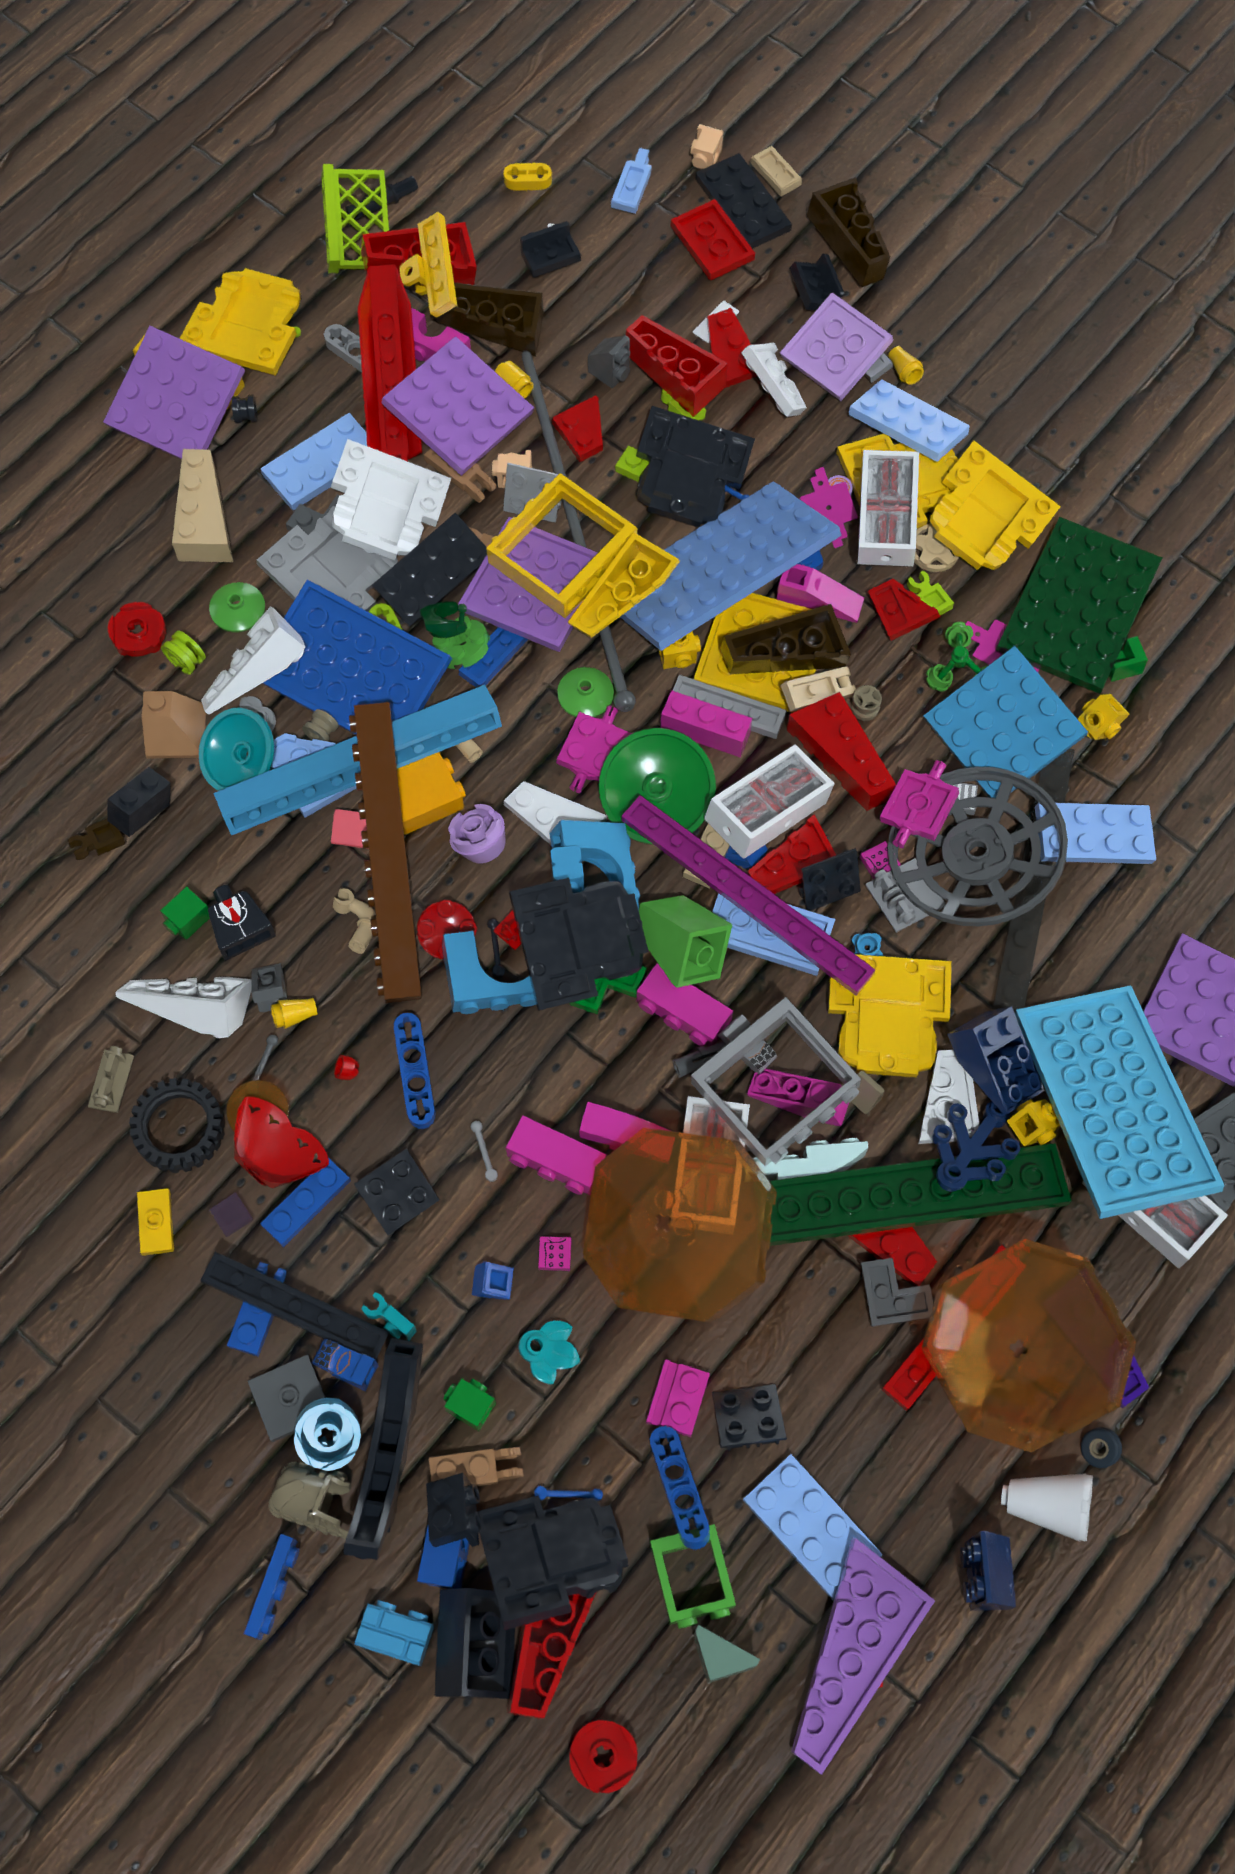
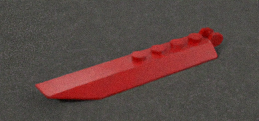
M395 264L369 266L358 304L367 447L408 462V459L422 453V440L382 404V399L416 370L411 303Z

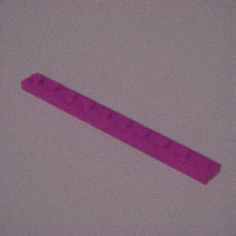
M641 795L621 816L624 823L857 996L875 974L873 967Z

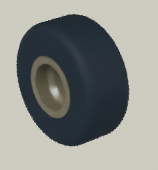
M1098 1427L1088 1431L1082 1438L1081 1453L1084 1459L1093 1467L1107 1468L1119 1460L1122 1454V1444L1115 1432L1108 1428ZM1099 1442L1104 1443L1106 1446L1105 1453L1097 1451L1096 1446Z

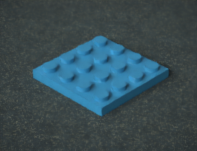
M1016 646L1012 647L923 715L924 720L964 768L995 767L1015 772L1028 779L1088 734L1084 726ZM976 781L988 797L996 799L1001 785L1000 782Z

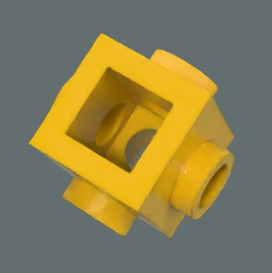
M692 631L662 651L659 650L663 669L673 667L686 668L691 664H695L697 652H701L700 639L698 635H693Z
M1112 694L1099 695L1096 700L1091 699L1081 709L1083 713L1078 717V721L1088 731L1087 736L1095 740L1111 739L1121 730L1120 724L1130 714Z
M1030 1099L1016 1109L1018 1112L1007 1120L1024 1147L1038 1142L1040 1145L1048 1143L1056 1137L1054 1131L1061 1127L1052 1104L1048 1103L1046 1099L1033 1102Z

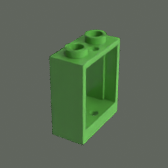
M715 1524L709 1525L710 1538L708 1543L711 1546L724 1599L678 1612L676 1611L663 1555L688 1548L683 1545L679 1534L650 1541V1548L669 1624L677 1623L678 1629L698 1624L697 1618L705 1615H710L711 1620L727 1617L730 1615L729 1609L736 1606ZM690 1530L694 1538L700 1536V1530Z

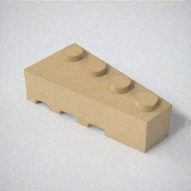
M183 449L172 540L178 561L233 562L219 482L211 450Z

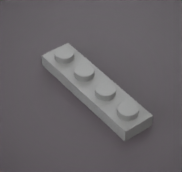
M682 675L678 676L672 690L753 718L751 731L777 739L786 716V710Z

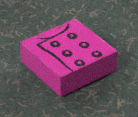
M886 841L860 854V859L873 880L876 879L874 875L882 869L886 873L891 871Z
M540 1236L539 1270L570 1271L571 1237Z

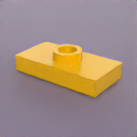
M169 1188L137 1192L141 1255L174 1252L171 1192Z

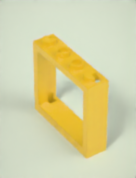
M559 473L550 483L544 485L542 492L535 499L532 498L527 502L524 510L517 517L509 520L506 528L498 536L492 538V543L486 550L489 564L563 618H566L589 594L632 533H638L635 525ZM561 499H564L612 533L614 537L558 594L508 558L507 555Z

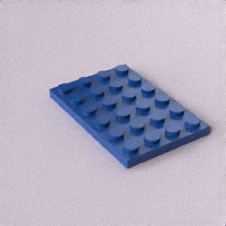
M307 579L284 617L301 636L305 644L304 653L297 662H292L288 668L261 684L312 712L315 709L327 712L338 722L341 728L351 732L349 715H355L354 705L390 702L392 721L422 710L452 658L441 650Z

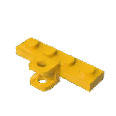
M436 212L418 224L422 257L416 254L406 260L400 266V276L403 285L408 287L415 284V292L417 294H427L430 314L439 317L456 307L457 301L445 217ZM412 268V273L408 276V271Z

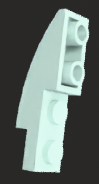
M857 1138L844 1139L838 1144H829L825 1140L814 1141L810 1143V1146L805 1147L804 1158H799L798 1155H786L778 1163L774 1164L771 1161L767 1166H764L757 1157L752 1158L750 1162H745L744 1183L846 1171L866 1155L868 1141L859 1142Z

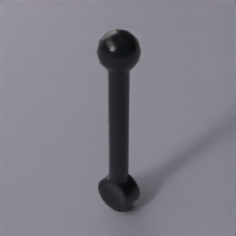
M492 918L487 923L488 928L491 929L495 961L492 973L494 976L502 977L505 973V968L501 966L498 937L493 932L499 923L498 920Z

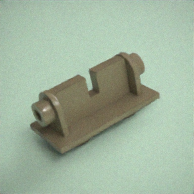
M111 1046L110 1050L104 1049L88 1108L118 1113L134 1055L122 1053L123 1049L116 1046Z

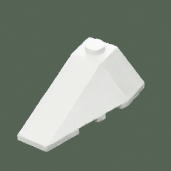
M270 606L248 632L247 635L251 639L242 650L237 649L234 652L230 664L231 668L228 671L223 670L220 672L201 699L204 711L207 714H211L285 670L292 662L295 663L302 657L305 644L301 636L273 607Z
M215 977L214 983H197V978H187L186 981L170 984L167 979L130 980L116 991V997L201 1034H210L216 1038H226L243 1024L251 994V979Z

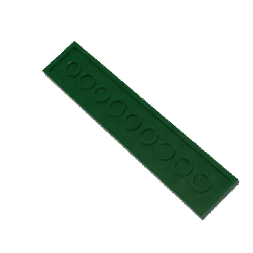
M1056 1143L1023 1147L1016 1158L1012 1160L993 1158L1003 1162L1006 1167V1171L999 1181H991L989 1179L967 1181L962 1189L953 1192L944 1190L938 1184L936 1172L942 1164L940 1158L753 1183L752 1186L764 1247L1068 1206L1071 1203V1197ZM993 1159L971 1160L966 1168L986 1167L988 1162ZM991 1167L994 1173H999L996 1168ZM949 1172L951 1176L957 1177L955 1174Z

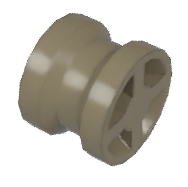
M864 685L855 691L851 711L857 719L870 721L878 715L882 701L879 690L873 686Z
M315 709L312 714V720L305 723L302 730L312 740L329 741L330 733L335 732L339 724L327 712Z

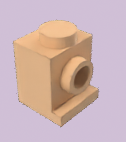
M699 124L697 139L693 140L690 154L694 155L692 159L694 167L704 169L716 164L722 151L723 131Z
M526 450L525 455L498 453V460H493L492 476L497 477L498 488H505L507 463L532 468L531 450Z

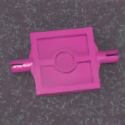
M607 706L602 719L594 718L579 711L556 764L570 769L576 775L570 786L573 792L576 788V793H581L586 779L599 781L603 764L609 753L620 741L632 734L612 724L618 713L617 708L614 707L612 710V706Z
M936 760L929 774H918L905 769L880 815L882 823L899 829L892 842L896 847L904 848L911 834L935 841L959 795L958 787L947 784L940 779L946 768V764L942 761Z

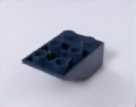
M1012 1006L984 1012L947 1034L958 1062L1004 1115L1045 1091Z
M980 1531L964 1542L965 1547L960 1548L962 1568H967L968 1582L963 1583L965 1603H970V1611L1011 1610L1016 1608L1010 1537Z

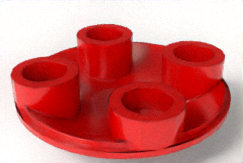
M442 900L428 906L422 912L417 923V937L422 948L431 956L444 960L442 951L443 934L473 931L475 938L477 926L471 913L461 904L451 900Z

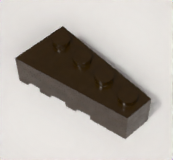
M854 177L813 192L807 217L861 287H865L884 279L891 256L880 231L875 229L873 215L868 213L865 206V197L863 193L859 192L857 188L858 181Z
M454 283L457 306L441 316L435 317L437 323L521 352L529 351L532 356L536 357L544 314L543 293Z
M831 604L723 637L720 649L730 675L846 667L851 656Z

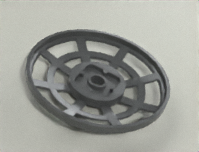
M995 767L963 768L941 775L940 779L950 785L977 780L1000 782L1001 785L996 799L973 797L959 800L957 797L948 816L953 814L957 825L948 832L946 837L938 834L935 841L919 835H912L919 838L916 847L918 869L901 873L897 859L899 861V846L896 847L892 843L899 829L894 826L891 827L888 842L889 863L894 879L902 893L914 906L927 915L943 922L960 926L979 927L995 925L1015 919L1030 911L1053 890L1062 875L1067 859L1068 838L1066 824L1060 809L1052 797L1041 786L1027 777ZM1013 786L1034 797L1046 809L1048 814L1032 823L1022 810L1007 802ZM975 807L992 808L988 819H968L964 809ZM1003 812L1017 819L1024 828L1009 834L1007 829L999 824ZM1053 824L1057 831L1059 843L1056 867L1039 864L1041 845L1038 833ZM1030 838L1032 847L1030 862L1014 859V845ZM927 842L942 848L943 862L930 866L926 865L925 852ZM975 847L986 849L985 854L979 857L971 855L970 851ZM1008 870L1025 873L1014 886L1004 892L999 879ZM949 872L959 882L953 893H950L942 888L933 877ZM1034 875L1050 878L1045 888L1025 905L1014 909L1009 898L1023 890ZM924 880L934 893L948 901L942 912L934 910L921 902L906 883ZM987 884L993 895L992 897L980 899L965 898L970 885L980 886ZM997 904L1003 913L994 917L978 919L954 916L960 905L982 907Z

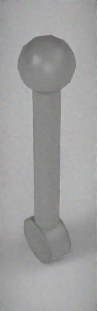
M474 1121L471 1123L470 1128L476 1134L486 1166L485 1177L487 1181L494 1182L497 1180L498 1174L492 1168L481 1132L483 1126L480 1121Z

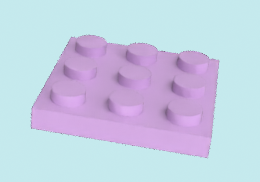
M831 293L783 348L780 355L792 366L842 401L894 340L893 336L837 295Z

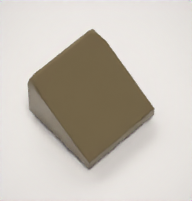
M861 1070L858 1073V1076L861 1078L858 1088L859 1094L851 1102L864 1114H868L881 1100L884 1089Z

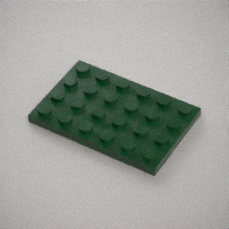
M1059 517L997 645L996 652L1005 654L1012 647L1016 646L1033 667L1101 694L1158 570L1162 557Z

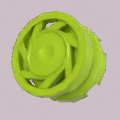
M177 630L172 635V640L166 641L161 646V650L176 668L179 666L183 668L181 670L183 673L190 675L195 670V665L201 664L206 659V656L191 637Z

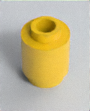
M512 361L503 362L497 366L495 372L524 399L529 396L533 389V382H531L529 375Z

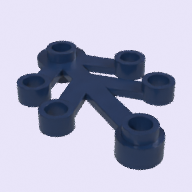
M992 1101L984 1109L982 1115L984 1121L971 1139L964 1121L968 1114L967 1109L958 1103L951 1105L949 1108L947 1119L952 1123L960 1151L956 1160L949 1145L952 1130L944 1124L935 1127L931 1138L937 1145L942 1162L937 1169L936 1177L938 1184L944 1190L950 1192L960 1190L966 1185L967 1181L989 1179L991 1181H999L1004 1175L1006 1167L1003 1162L993 1158L1012 1160L1018 1155L1021 1147L1019 1142L1013 1138L1005 1139L1001 1145L982 1146L994 1128L1004 1126L1010 1116V1113L1004 1115ZM953 1112H958L961 1117L955 1116ZM938 1132L943 1133L946 1138L940 1137ZM1005 1146L1011 1147L1014 1152L1008 1151ZM993 1159L988 1162L986 1167L966 1168L971 1160ZM991 1167L996 1168L999 1173H994ZM949 1172L955 1174L957 1177L951 1176Z

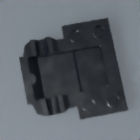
M652 406L636 457L650 461V464L641 475L636 496L640 502L649 507L648 512L698 528L701 524L715 521L722 513L724 507L725 485L740 490L755 439Z
M565 878L509 892L538 1011L596 997L598 993L594 979L604 978L610 981L633 975L642 968L643 954L649 952L635 894H628L620 882L606 881L587 886L582 892L573 894L570 880Z
M534 1496L477 1511L482 1523V1531L479 1532L504 1630L570 1613L571 1606L568 1598L570 1595L579 1594L588 1599L592 1598L599 1590H608L609 1593L615 1592L622 1582L623 1568L629 1567L628 1558L611 1505L603 1507L595 1497L573 1500L567 1504L543 1510L539 1496Z

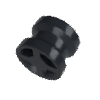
M254 394L248 395L246 398L233 396L231 400L235 424L241 423L243 420L257 422V406Z

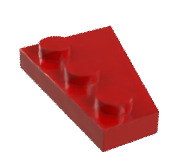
M732 308L707 316L711 354L728 363L725 388L757 377V374L747 366L746 359L741 353L748 345L752 344Z
M814 814L807 820L804 826L790 834L787 840L777 849H773L749 869L748 875L771 893L776 894L802 883V868L836 856V853Z
M913 1227L848 1235L849 1238L878 1260L893 1258L895 1272L914 1287L921 1285L937 1263Z

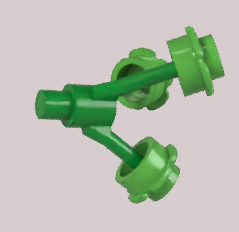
M964 622L953 623L952 627H948L945 632L948 644L954 648L951 654L952 659L946 666L938 664L929 668L926 672L928 676L926 678L927 683L934 690L943 692L951 686L953 680L951 669L955 666L958 668L968 666L976 673L975 676L988 667L979 668L969 658V652L965 647L971 643L973 630L969 625L966 626Z

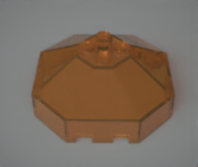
M643 1127L595 1166L583 1257L618 1308L703 1322L716 1321L765 1283L766 1252L770 1247L772 1231L770 1221L772 1206L775 1205L777 1192L740 1141ZM660 1214L663 1217H671V1221L668 1223L669 1231L657 1229L656 1225L659 1223L657 1217Z
M1023 1239L938 1286L922 1350L968 1433L1032 1453L1066 1434H1072L1101 1416L1121 1407L1136 1340L1117 1314L1119 1311L1106 1288L1103 1289L1093 1272L1095 1269L1089 1258ZM1021 1340L1023 1341L1022 1346L1027 1349V1353L1020 1354L1019 1358L1013 1357L1014 1351L1010 1350L1009 1346Z

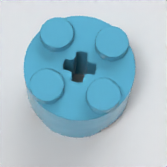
M322 1398L308 1404L296 1419L294 1427L295 1448L304 1463L326 1471L341 1468L352 1460L360 1444L361 1432L358 1418L353 1409L340 1399ZM325 1427L329 1430L334 1429L333 1439L327 1440L325 1436L320 1438L322 1429Z

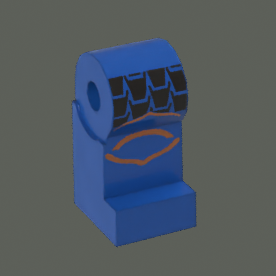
M327 1339L323 1340L312 1361L315 1366L363 1391H366L378 1367V1363L374 1358L359 1354Z

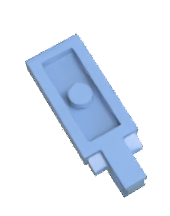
M639 148L635 161H626L612 197L611 208L636 214L651 175L652 165H648L649 150Z

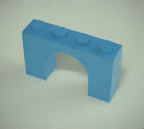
M560 820L550 832L552 849L556 847L579 846L582 861L599 867L610 882H620L628 894L634 893L639 910L640 893L635 884V864L631 861L630 836L627 834L625 823Z
M473 931L443 934L442 951L453 1012L472 1014L479 1009L485 1008L497 1011L506 1009L509 1005L520 1004L523 1007L536 1005L529 976L519 982L503 983L492 979L483 971L478 960Z

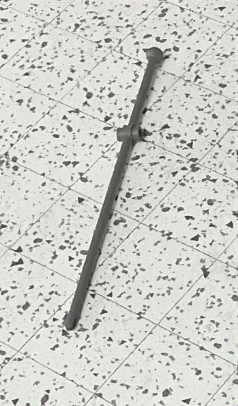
M524 351L522 353V361L526 374L530 376L531 382H533L531 393L553 471L555 474L561 473L566 477L532 355L529 351ZM562 499L574 543L587 548L576 508ZM608 625L599 633L617 693L614 697V705L617 710L628 712L634 708L636 698L632 692L627 690Z

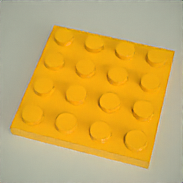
M756 593L749 594L715 616L694 680L790 712L781 685L789 680L814 675L817 669L730 675L720 649L723 637L811 609Z

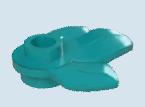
M549 1321L540 1330H530L520 1338L518 1343L519 1353L523 1359L530 1362L532 1375L538 1381L552 1385L556 1379V1369H570L579 1364L580 1357L577 1350L567 1341L572 1331L570 1324L563 1321ZM532 1340L540 1344L538 1352L531 1349L530 1343Z

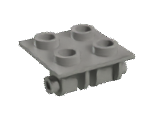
M507 463L503 511L520 514L527 502L532 498L535 499L542 492L544 485L550 483L558 474ZM562 499L542 520L556 523L557 511L561 507Z
M916 858L899 866L901 873L918 869ZM884 869L878 871L874 875L876 879L865 884L896 933L929 916L914 906L902 893L894 879L892 870L887 873ZM924 880L906 883L913 894L928 907L937 911L945 907L946 903L942 897L934 893Z

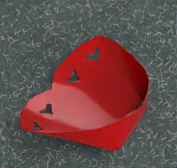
M244 1097L237 1111L234 1132V1159L260 1184L274 1189L317 1173L329 1165L328 1155L324 1147L311 1133L297 1127H292L286 1114L272 1103L257 1097ZM248 1105H251L253 1108L259 1107L260 1110L251 1113ZM269 1115H272L274 1120L279 1121V1124H269ZM298 1138H300L303 1143H307L308 1146H303L300 1148ZM315 1153L318 1156L317 1159L320 1160L321 1163H313Z

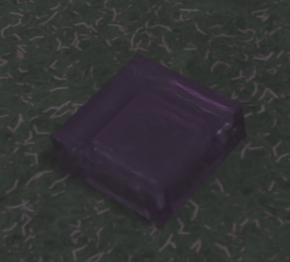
M237 1193L209 1209L226 1237L253 1221Z

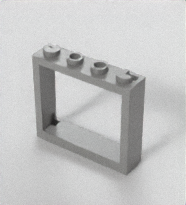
M786 997L691 1075V1084L764 1166H767L771 1161L774 1164L781 1161L788 1154L787 1148L795 1141L800 1144L806 1140L813 1132L811 1128L819 1121L824 1124L836 1113L834 1108L844 1101L845 1104L851 1102L859 1094L858 1088L861 1082V1078ZM784 1022H787L844 1085L766 1150L713 1091L709 1084Z

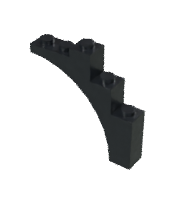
M391 1338L386 1350L368 1461L357 1506L345 1540L344 1555L355 1556L359 1559L377 1560L386 1534L391 1531L397 1512L400 1479L407 1460L410 1427L416 1413L423 1343Z

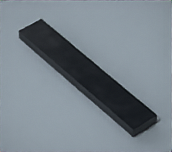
M214 1252L200 1280L203 1284L317 1337L333 1341L375 1360L389 1332L217 1252Z

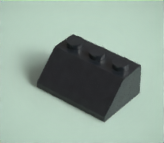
M472 1588L440 1590L434 1697L509 1699L514 1673L515 1627L504 1630L495 1592Z

